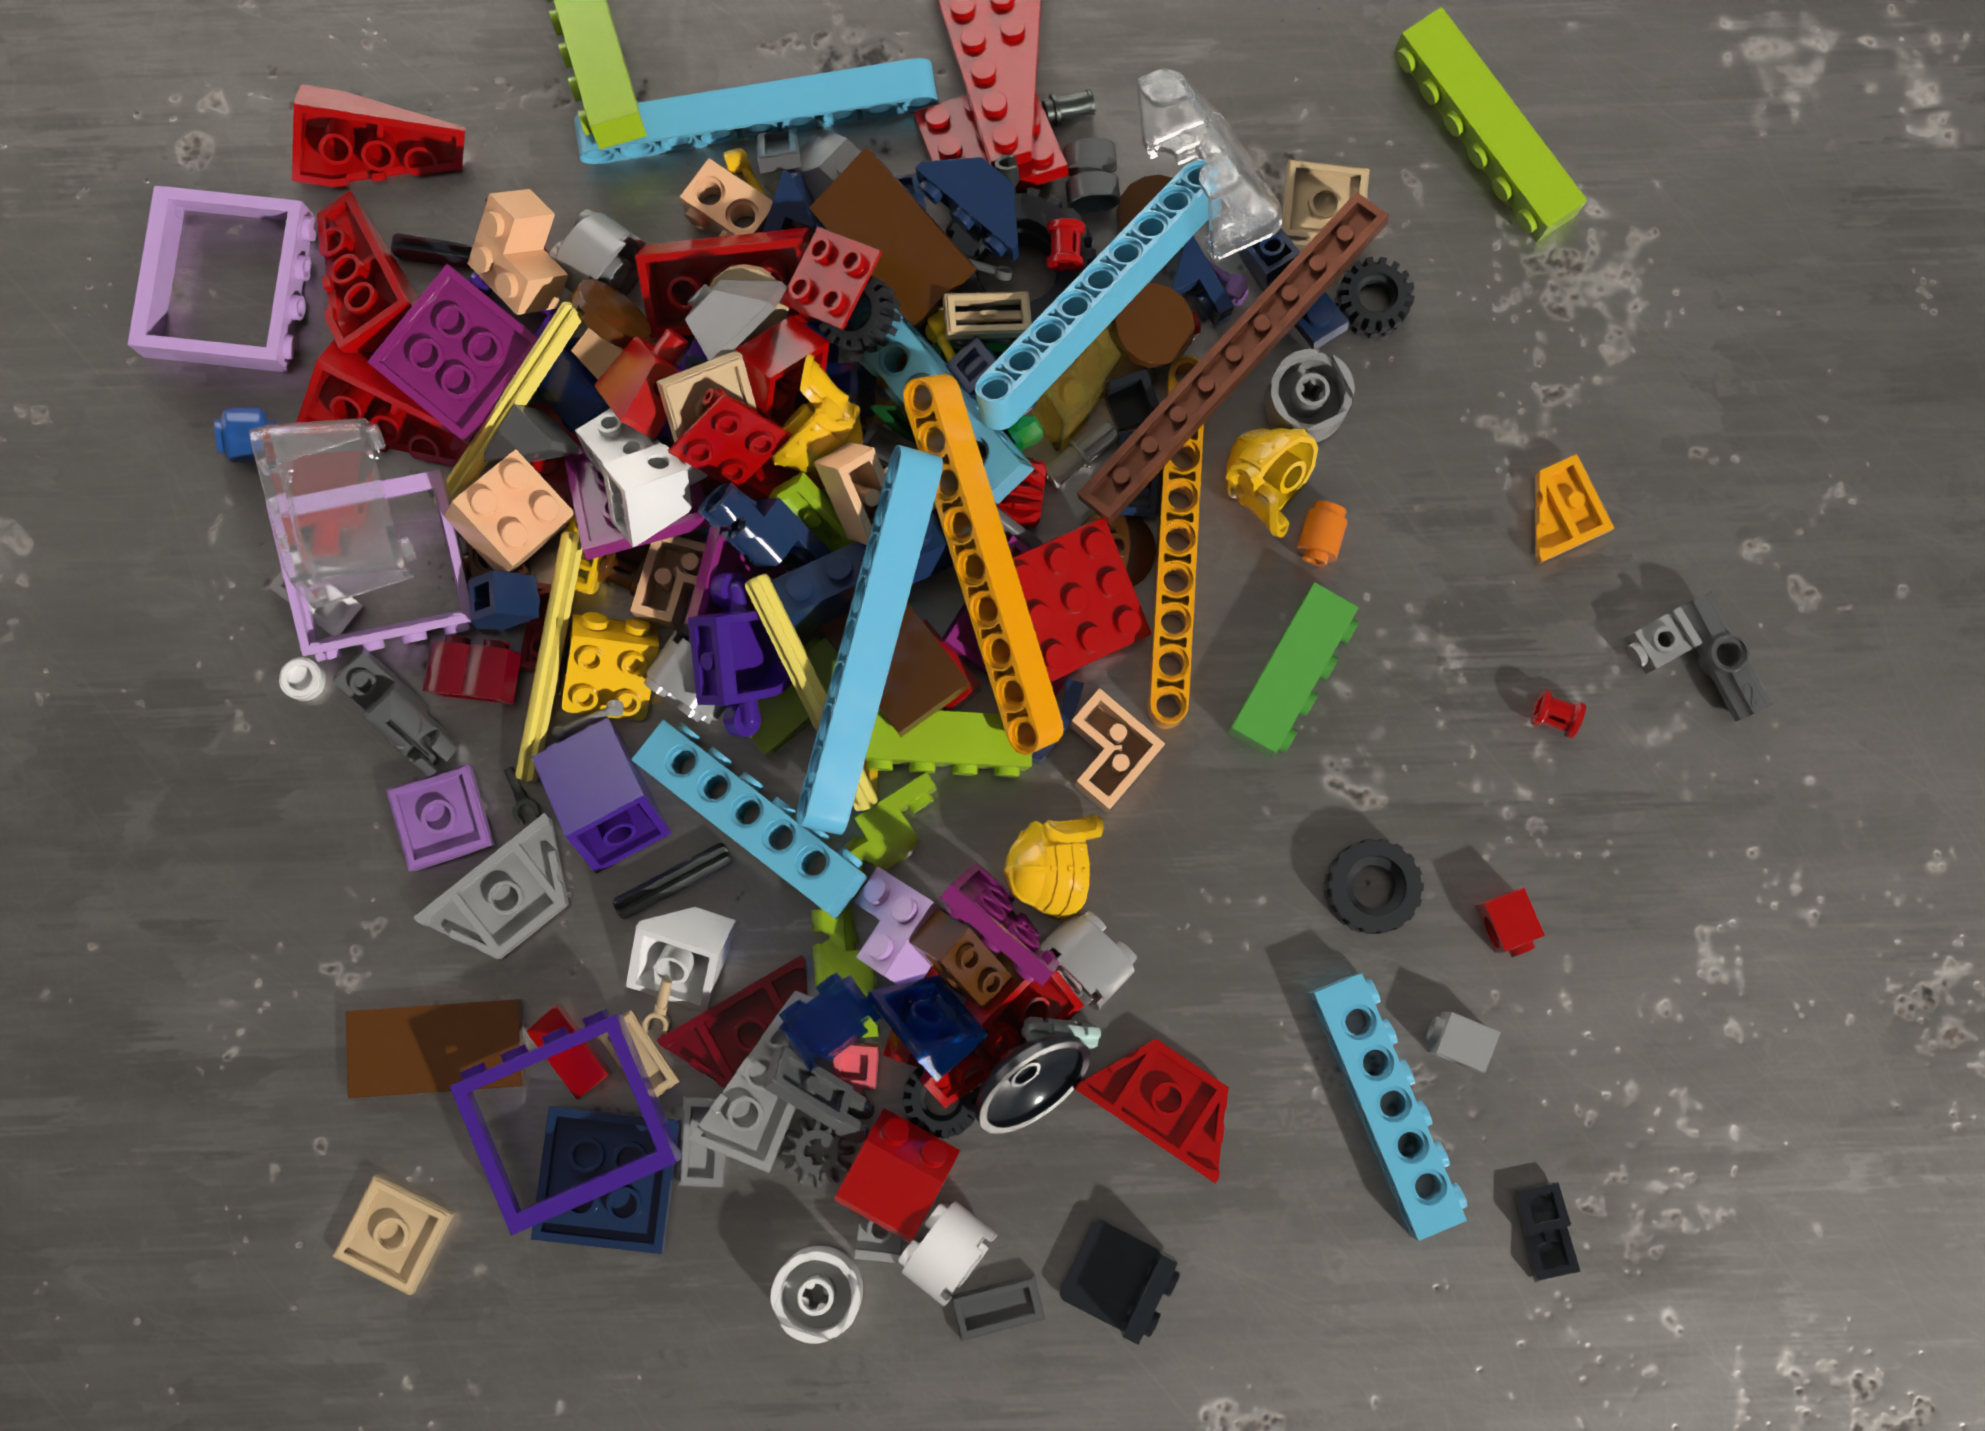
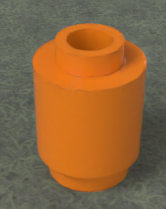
M1315 501L1313 508L1307 510L1296 550L1303 554L1302 559L1305 562L1316 566H1326L1327 562L1337 560L1348 523L1345 518L1347 511L1344 507L1329 501Z

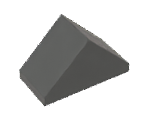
M514 405L485 450L484 459L485 461L499 463L516 449L527 462H535L579 454V448L543 410Z

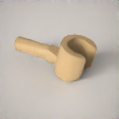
M668 978L661 980L654 1011L644 1019L642 1026L643 1030L648 1033L651 1028L652 1018H659L664 1025L661 1037L667 1034L672 1027V1019L666 1013L672 980Z

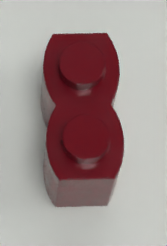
M446 635L445 641H431L422 691L447 698L513 704L521 654L510 650V643L505 641L484 639L483 645H471L470 638Z

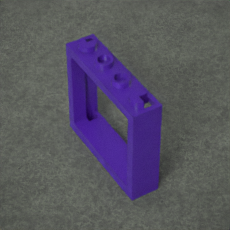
M607 1009L592 1014L582 1019L585 1025L584 1028L569 1034L565 1026L541 1037L544 1043L543 1046L528 1052L524 1044L500 1055L503 1061L502 1064L488 1070L484 1062L459 1072L462 1081L450 1086L511 1236L671 1166L682 1158L622 1012L610 1016ZM608 1032L656 1150L521 1209L473 1091Z

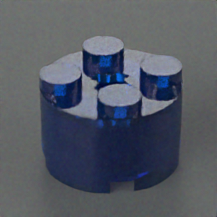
M837 972L832 974L815 988L819 995L807 1004L799 999L779 1014V1017L784 1022L779 1027L780 1032L810 1073L819 1068L814 1060L821 1056L823 1060L826 1058L829 1062L869 1032L864 1026L869 1019H872L876 1025L883 1019L851 975L842 979Z

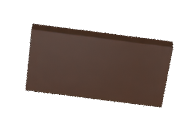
M867 147L861 151L809 207L828 231L883 252L871 275L884 281L887 286L894 290L896 294L892 297L898 299L901 306L897 308L898 311L914 328L919 329L943 305L945 293H954L977 270L975 265L877 155Z
M908 602L879 705L880 711L900 738L971 687L969 681ZM849 613L819 626V629L837 653L840 649Z
M522 999L346 1011L348 1098L451 1091V1085L462 1081L459 1072L483 1062L487 1070L502 1064L501 1054L523 1045ZM524 1069L478 1089L525 1086Z

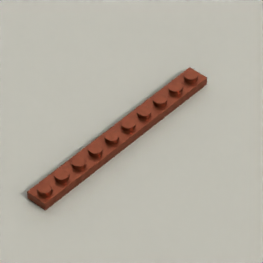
M1356 192L1077 493L1079 500L1111 525L1387 226L1389 214Z

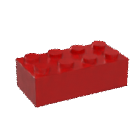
M809 227L644 245L635 255L646 318L651 327L650 339L660 338L667 328L674 330L681 336L692 335L693 333L685 321V318L693 308L688 301L703 285L706 284L709 287L714 278L729 267L742 264L762 267L770 272V275L777 281H782L788 287L811 241ZM789 308L788 317L792 315L802 323L812 322L800 316L798 311Z

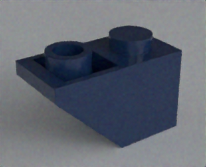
M493 570L468 580L471 623L482 634L491 635L539 617L540 597L537 592L536 575Z

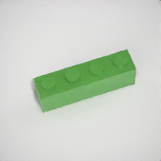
M1314 582L1304 596L1227 733L1270 758L1278 750L1286 752L1298 730L1292 728L1298 714L1301 713L1306 716L1318 697V694L1312 690L1319 677L1327 680L1339 658L1332 655L1340 641L1347 644L1355 632L1359 622L1353 619L1359 607Z

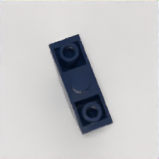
M982 157L923 161L915 168L919 183L918 189L929 201L934 204L941 201L951 210L949 213L951 218L966 231H969L972 227L983 237V245L998 258H1001L1004 254L1014 262L1019 257L1014 184Z

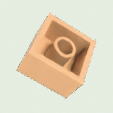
M515 449L456 497L449 505L444 517L494 571L512 573L563 530L575 512Z

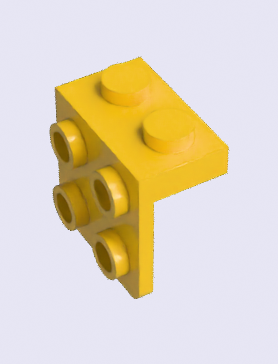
M587 612L583 615L573 614L570 629V651L562 696L563 710L569 713L590 715L606 708L608 701L619 700L624 704L623 714L606 717L634 721L644 720L647 716L651 689L644 684V681L648 677L646 674L647 670L658 655V625L650 624L648 621L640 618H629L626 621L609 619L605 615L596 612Z

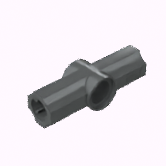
M1712 592L1681 606L1703 642L1695 647L1698 652L1697 662L1699 668L1705 675L1713 679L1735 722L1772 705L1748 661L1750 654L1748 645L1742 638L1734 635ZM1718 647L1726 650L1729 654L1730 663L1728 666L1721 664L1716 655Z

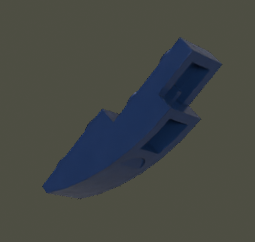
M1255 195L1220 215V221L1250 274L1262 292H1264L1300 253L1299 249ZM1325 292L1293 327L1298 330L1312 349H1318L1348 330L1349 321Z

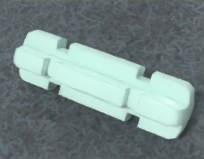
M1028 1017L1024 1020L1021 1034L1027 1041L1055 1034L1074 1035L1081 1038L1087 1047L1092 1049L1098 1046L1101 1030L1096 1028L1094 1023L1079 1022L1077 1024L1076 1021L1050 1018L1043 1021V1018Z

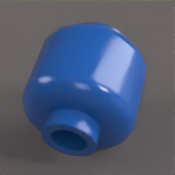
M261 407L228 408L223 411L221 419L214 420L218 453H225L226 458L230 462L265 461L271 455V446H279L277 421H268L267 414Z

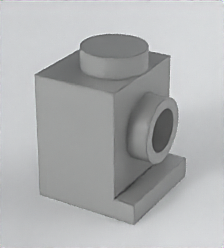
M1681 606L1625 637L1628 643L1627 652L1629 657L1637 667H1642L1646 674L1703 643ZM1659 634L1662 636L1663 640L1665 641L1668 647H1663L1659 644Z
M860 1215L855 1259L899 1263L902 1238L890 1231L882 1237L875 1235L872 1230L874 1222Z

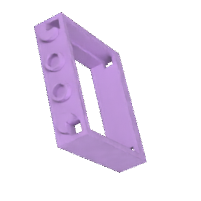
M154 185L127 345L145 358L290 373L294 351H299V340L296 336L298 320H302L305 315V299L302 296L304 282L309 280L312 270L309 257L310 244L317 237V232L314 230V214L299 200ZM185 210L286 221L266 347L164 336Z
M443 470L424 472L266 504L302 656L315 654L316 661L318 662L342 657L341 648L358 645L359 652L364 648L372 651L385 648L384 639L400 636L402 644L428 639L426 631L443 627L445 635L470 630L468 623L471 622L469 578L466 575L463 563V550L458 531L444 517L451 504V499ZM433 490L461 610L319 639L291 518Z

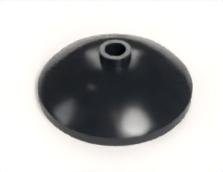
M1055 1034L1030 1040L1009 1050L993 1067L978 1093L975 1118L980 1126L989 1133H1007L1023 1128L1052 1111L1071 1094L1084 1077L1091 1058L1089 1048L1077 1036Z

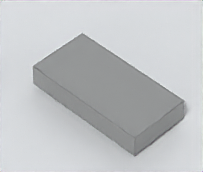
M683 1097L680 1147L682 1158L679 1163L678 1185L724 1186L725 1155L687 1140L717 1098Z

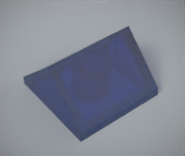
M939 975L872 990L867 995V999L899 1039L936 1081L940 1080L987 1038L988 1033Z

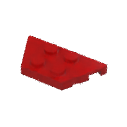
M1154 1038L1082 1080L1074 1088L1216 1184L1220 1175L1221 1144L1223 1143L1225 1128L1224 1116L1225 1109L1227 1108L1229 1087Z

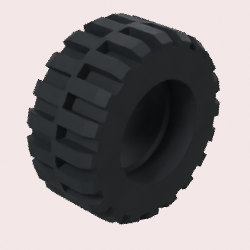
M1014 187L1018 243L1038 248L1049 257L1051 255V235L1047 232L1048 222L1060 218L1080 220L1081 217L1073 208H1069L1066 212L1062 210L1063 200L1052 194L1046 200L1040 197V190L1028 187L1027 194H1016V187ZM953 219L950 221L946 228V234L967 258L981 262L990 252L982 243L983 237L972 227L969 231H966ZM1085 227V233L1081 235L1080 256L1083 257L1084 268L1076 272H1056L1053 287L1043 296L1030 301L1032 323L1097 257L1096 249L1091 247L1093 238L1088 227ZM978 270L954 293H986L987 291L979 282ZM1020 305L955 306V312L982 310L1010 311L1021 310ZM1022 321L976 323L978 325L1022 324ZM1010 338L1008 344H1013L1018 338ZM982 340L983 343H992V342H988V341Z

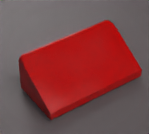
M555 1005L526 1032L539 1048L544 1045L541 1037L565 1026L569 1034L580 1030V1028L562 1005ZM589 1041L547 1058V1061L576 1100H579L612 1074V1071Z

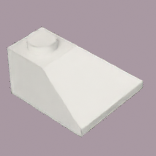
M692 907L639 921L635 930L626 987L658 997L661 980L668 978L672 980L668 1001L705 1012L710 1008L728 956L736 920Z

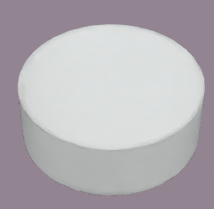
M304 657L288 661L282 667L279 675V684L283 692L299 701H309L316 698L323 691L326 683V676L322 667L318 663Z

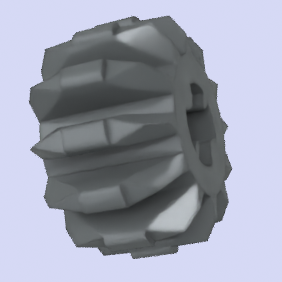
M805 1117L799 1118L797 1124L803 1135L795 1130L788 1129L785 1137L796 1143V1146L781 1148V1155H795L796 1160L789 1162L785 1166L786 1172H792L800 1166L803 1169L797 1179V1183L800 1185L807 1181L810 1174H814L813 1185L815 1189H820L823 1186V1173L827 1175L833 1185L837 1184L840 1179L833 1166L848 1172L852 1165L840 1156L855 1154L856 1147L852 1145L841 1146V1141L846 1138L836 1135L833 1132L834 1130L828 1126L827 1128L823 1127V1123L813 1118L814 1128L812 1129ZM813 1139H821L822 1146L829 1147L830 1154H825L822 1157L823 1162H817L815 1154L808 1153L807 1151L808 1146L811 1147L815 1144Z

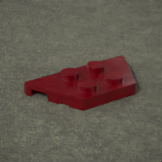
M803 955L793 959L658 1038V1044L689 1063L688 1065L716 1081L718 1085L725 1089L794 991L808 995L806 959Z

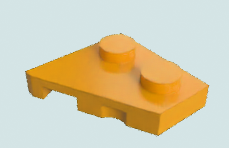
M1577 454L1544 468L1535 475V560L1537 564L1614 529Z

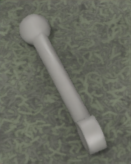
M610 700L607 702L606 708L567 725L557 724L553 726L551 736L557 741L564 740L568 733L609 715L620 716L623 714L624 704L619 700Z

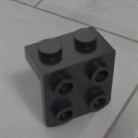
M1095 1220L1085 1236L1060 1288L1059 1294L1064 1302L1119 1329L1122 1337L1139 1345L1143 1335L1150 1338L1158 1324L1161 1313L1156 1311L1162 1295L1164 1294L1169 1297L1178 1282L1180 1272L1175 1270L1178 1262L1173 1256L1103 1220Z

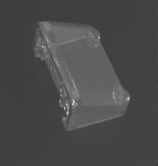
M1160 69L1136 79L1142 144L1150 158L1153 159L1159 156L1158 152H1167L1175 156V161L1178 165L1196 157L1198 160L1209 161L1200 170L1199 180L1201 188L1208 198L1210 234L1205 236V247L1214 262L1276 234L1282 226L1281 204L1226 118L1175 70Z
M366 418L269 424L250 430V440L283 567L292 585L313 609L414 578L410 562L416 560L415 550L409 536L401 537L394 526L376 459L380 458L379 450L385 448V442L377 423L370 425Z

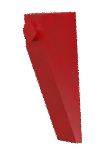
M349 190L317 213L320 254L325 257L326 275L322 276V287L328 294V307L324 308L325 321L339 349L343 353L375 352L419 299V296L356 196Z
M1002 951L995 956L1012 977L985 1010L970 1000H966L919 1080L944 1108L984 1083L993 1067L1009 1050L1028 1042L1021 1034L1026 1018L1040 1017L1043 1018V1021L1047 1018L1070 1021L1084 1006L1057 970L1041 986L1036 980L1029 982L1021 977L1013 968L1014 961Z

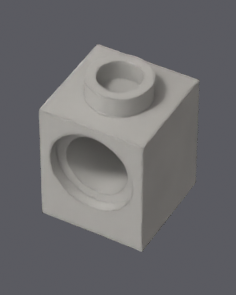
M1442 1012L1441 1017H1434L1429 1026L1426 1041L1431 1043L1427 1052L1475 1072L1485 1073L1501 1032L1454 1012Z

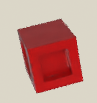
M1525 888L1514 889L1475 905L1495 953L1509 951L1511 957L1524 954L1536 948L1533 943L1534 940L1545 936Z

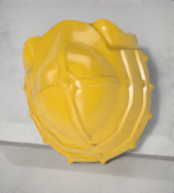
M807 353L800 391L809 402L802 404L782 426L783 429L792 434V437L771 457V460L774 462V465L788 467L799 472H809L820 477L814 462L848 442L864 445L863 432L860 421V407L848 401L849 396L831 381L819 364L814 361V356Z
M1281 427L1271 430L1256 428L1238 435L1229 452L1225 477L1228 480V495L1231 498H1236L1237 503L1255 514L1266 525L1267 529L1271 531L1274 537L1281 538L1287 533L1289 521L1280 511L1296 497L1315 467L1318 452L1315 439L1304 428L1288 429Z
M1091 814L1069 821L1047 820L1044 824L1038 821L1031 822L1025 830L1020 831L1018 839L1010 847L1005 860L1003 876L1009 891L1021 902L1032 906L1033 909L1046 914L1051 919L1065 921L1079 913L1086 903L1089 889L1090 862L1086 840L1102 836L1104 820L1096 814Z

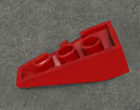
M300 84L293 103L292 181L328 187L348 186L349 182L367 179H372V182L386 180L387 176L408 173L417 176L459 170L463 168L466 127L349 92Z
M334 339L316 361L296 423L334 442L347 445L351 441L372 445L375 451L386 453L389 449L408 452L414 459L455 467L470 442L462 441L371 366L368 360L372 357L373 353H343Z

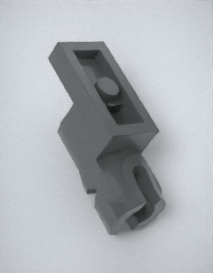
M366 648L360 651L334 676L333 683L365 710L363 718L380 732L402 755H406L409 761L427 777L437 771L435 765L439 761V756L447 762L455 753L458 744L427 713L428 704ZM427 735L430 738L431 749L424 743L423 736Z

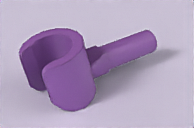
M1207 258L1220 282L1226 285L1225 291L1232 303L1236 306H1241L1248 294L1246 278L1236 273L1230 275Z

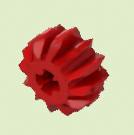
M1026 457L1035 469L999 503V509L1021 526L1035 528L1040 523L1047 468L1044 461Z

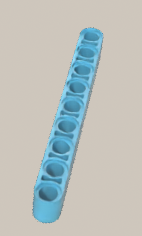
M914 58L639 102L638 107L647 136L599 150L593 134L585 136L578 115L574 117V125L580 160L586 164H604L756 139L758 134L794 128L797 132L908 115L913 114V111L938 104L939 101L931 61L924 58Z
M1196 160L1184 166L984 372L975 384V393L980 420L985 427L992 430H1004L1014 425L1219 208V170L1215 164L1205 160Z
M897 445L891 455L796 814L798 826L842 835L847 827L943 467L941 456Z

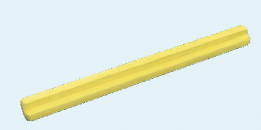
M563 302L447 477L446 481L451 502L476 482L489 462L485 461L484 452L514 405L526 406L583 320L584 312L580 308L575 310L571 302Z
M563 531L560 538L515 771L516 778L522 781L536 782L539 778L531 757L543 752L582 556L579 533Z
M767 574L756 576L745 584V588L817 732L827 694ZM862 769L853 802V807L856 811L867 810L878 802V798L864 769Z

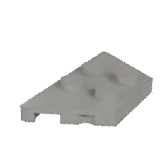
M544 812L413 918L417 923L433 928L448 935L450 938L477 948L479 951L496 959L505 957L569 905L552 818Z

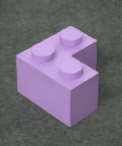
M877 866L853 902L880 920L857 955V958L913 994L931 966L909 942L937 909L949 916L951 915L929 898Z

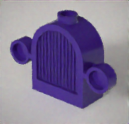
M735 572L719 573L711 581L710 595L713 602L717 606L722 607V612L688 617L697 705H728L723 715V724L726 731L732 736L750 737L758 731L761 724V714L758 709L757 700L781 694L789 688L792 681L757 610H748V592L745 588L747 583L745 578Z

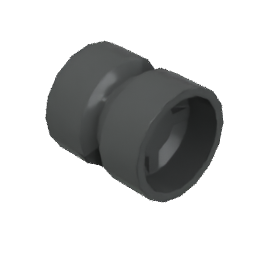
M1084 138L1067 144L1063 148L1062 153L1068 166V176H1071L1066 181L1068 208H1073L1077 213H1098L1116 207L1120 203L1118 177L1113 174L1117 170L1115 144L1105 138Z

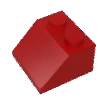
M883 1108L833 1200L911 1243L961 1150Z

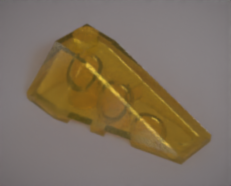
M1111 323L1036 401L1037 405L1031 410L1057 451H1061L1070 440L1088 425L1104 396L1106 383L1113 380L1127 355L1115 343Z

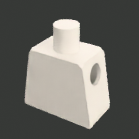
M658 444L602 464L610 519L632 547L639 545L689 513L692 508L689 486L707 477V474L689 464L685 465L677 457L669 454V447L664 444Z

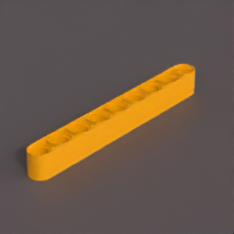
M1187 355L1178 358L1172 363L1165 384V398L1179 384L1175 376L1179 373H1189L1200 361L1198 358ZM1204 424L1177 452L1188 455L1192 460V465L1187 468H1179L1170 460L1160 472L1147 712L1150 721L1162 729H1170L1179 725L1187 714L1189 707ZM1173 493L1184 494L1188 498L1190 506L1185 509L1174 508L1170 504L1168 497ZM1174 533L1181 534L1187 540L1188 547L1179 551L1173 550L1168 546L1166 537ZM1170 574L1179 575L1183 578L1186 588L1180 592L1170 591L1164 584V577ZM1167 615L1177 616L1183 623V631L1176 634L1168 633L1164 630L1161 619ZM1166 656L1176 658L1181 665V672L1173 676L1166 675L1159 667V660ZM1161 698L1173 699L1179 708L1178 715L1172 718L1163 717L1157 710V701Z
M944 373L912 379L904 388V406L918 450L941 456L943 461L941 478L934 503L999 713L1011 747L1022 755H1029L1058 742L1063 735V721L964 399L957 381L949 374Z

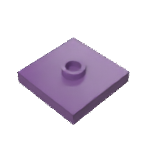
M466 764L386 789L409 871L414 872L495 846L472 765Z

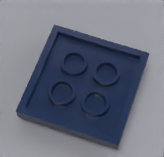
M549 1106L536 1202L656 1150L643 1116ZM666 1118L678 1146L681 1120ZM675 1164L532 1226L531 1240L655 1254L664 1253Z

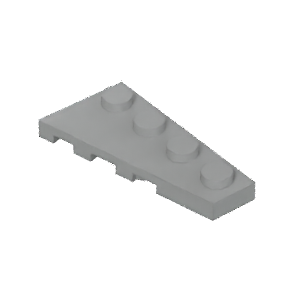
M794 991L765 1031L758 1044L736 1071L737 1073L687 1140L765 1172H771L796 1109L793 1105L763 1088L773 1052L781 1046H787L814 1063L837 1007L799 991Z

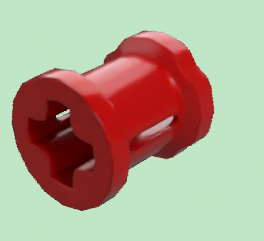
M1060 218L1048 222L1047 232L1051 235V255L1047 257L1046 264L1048 269L1056 272H1076L1084 268V260L1080 256L1081 235L1085 233V224L1080 220L1071 218Z
M1544 689L1536 701L1530 723L1534 726L1544 724L1564 732L1566 738L1573 739L1583 722L1586 704L1582 702L1572 704L1552 696L1550 690Z

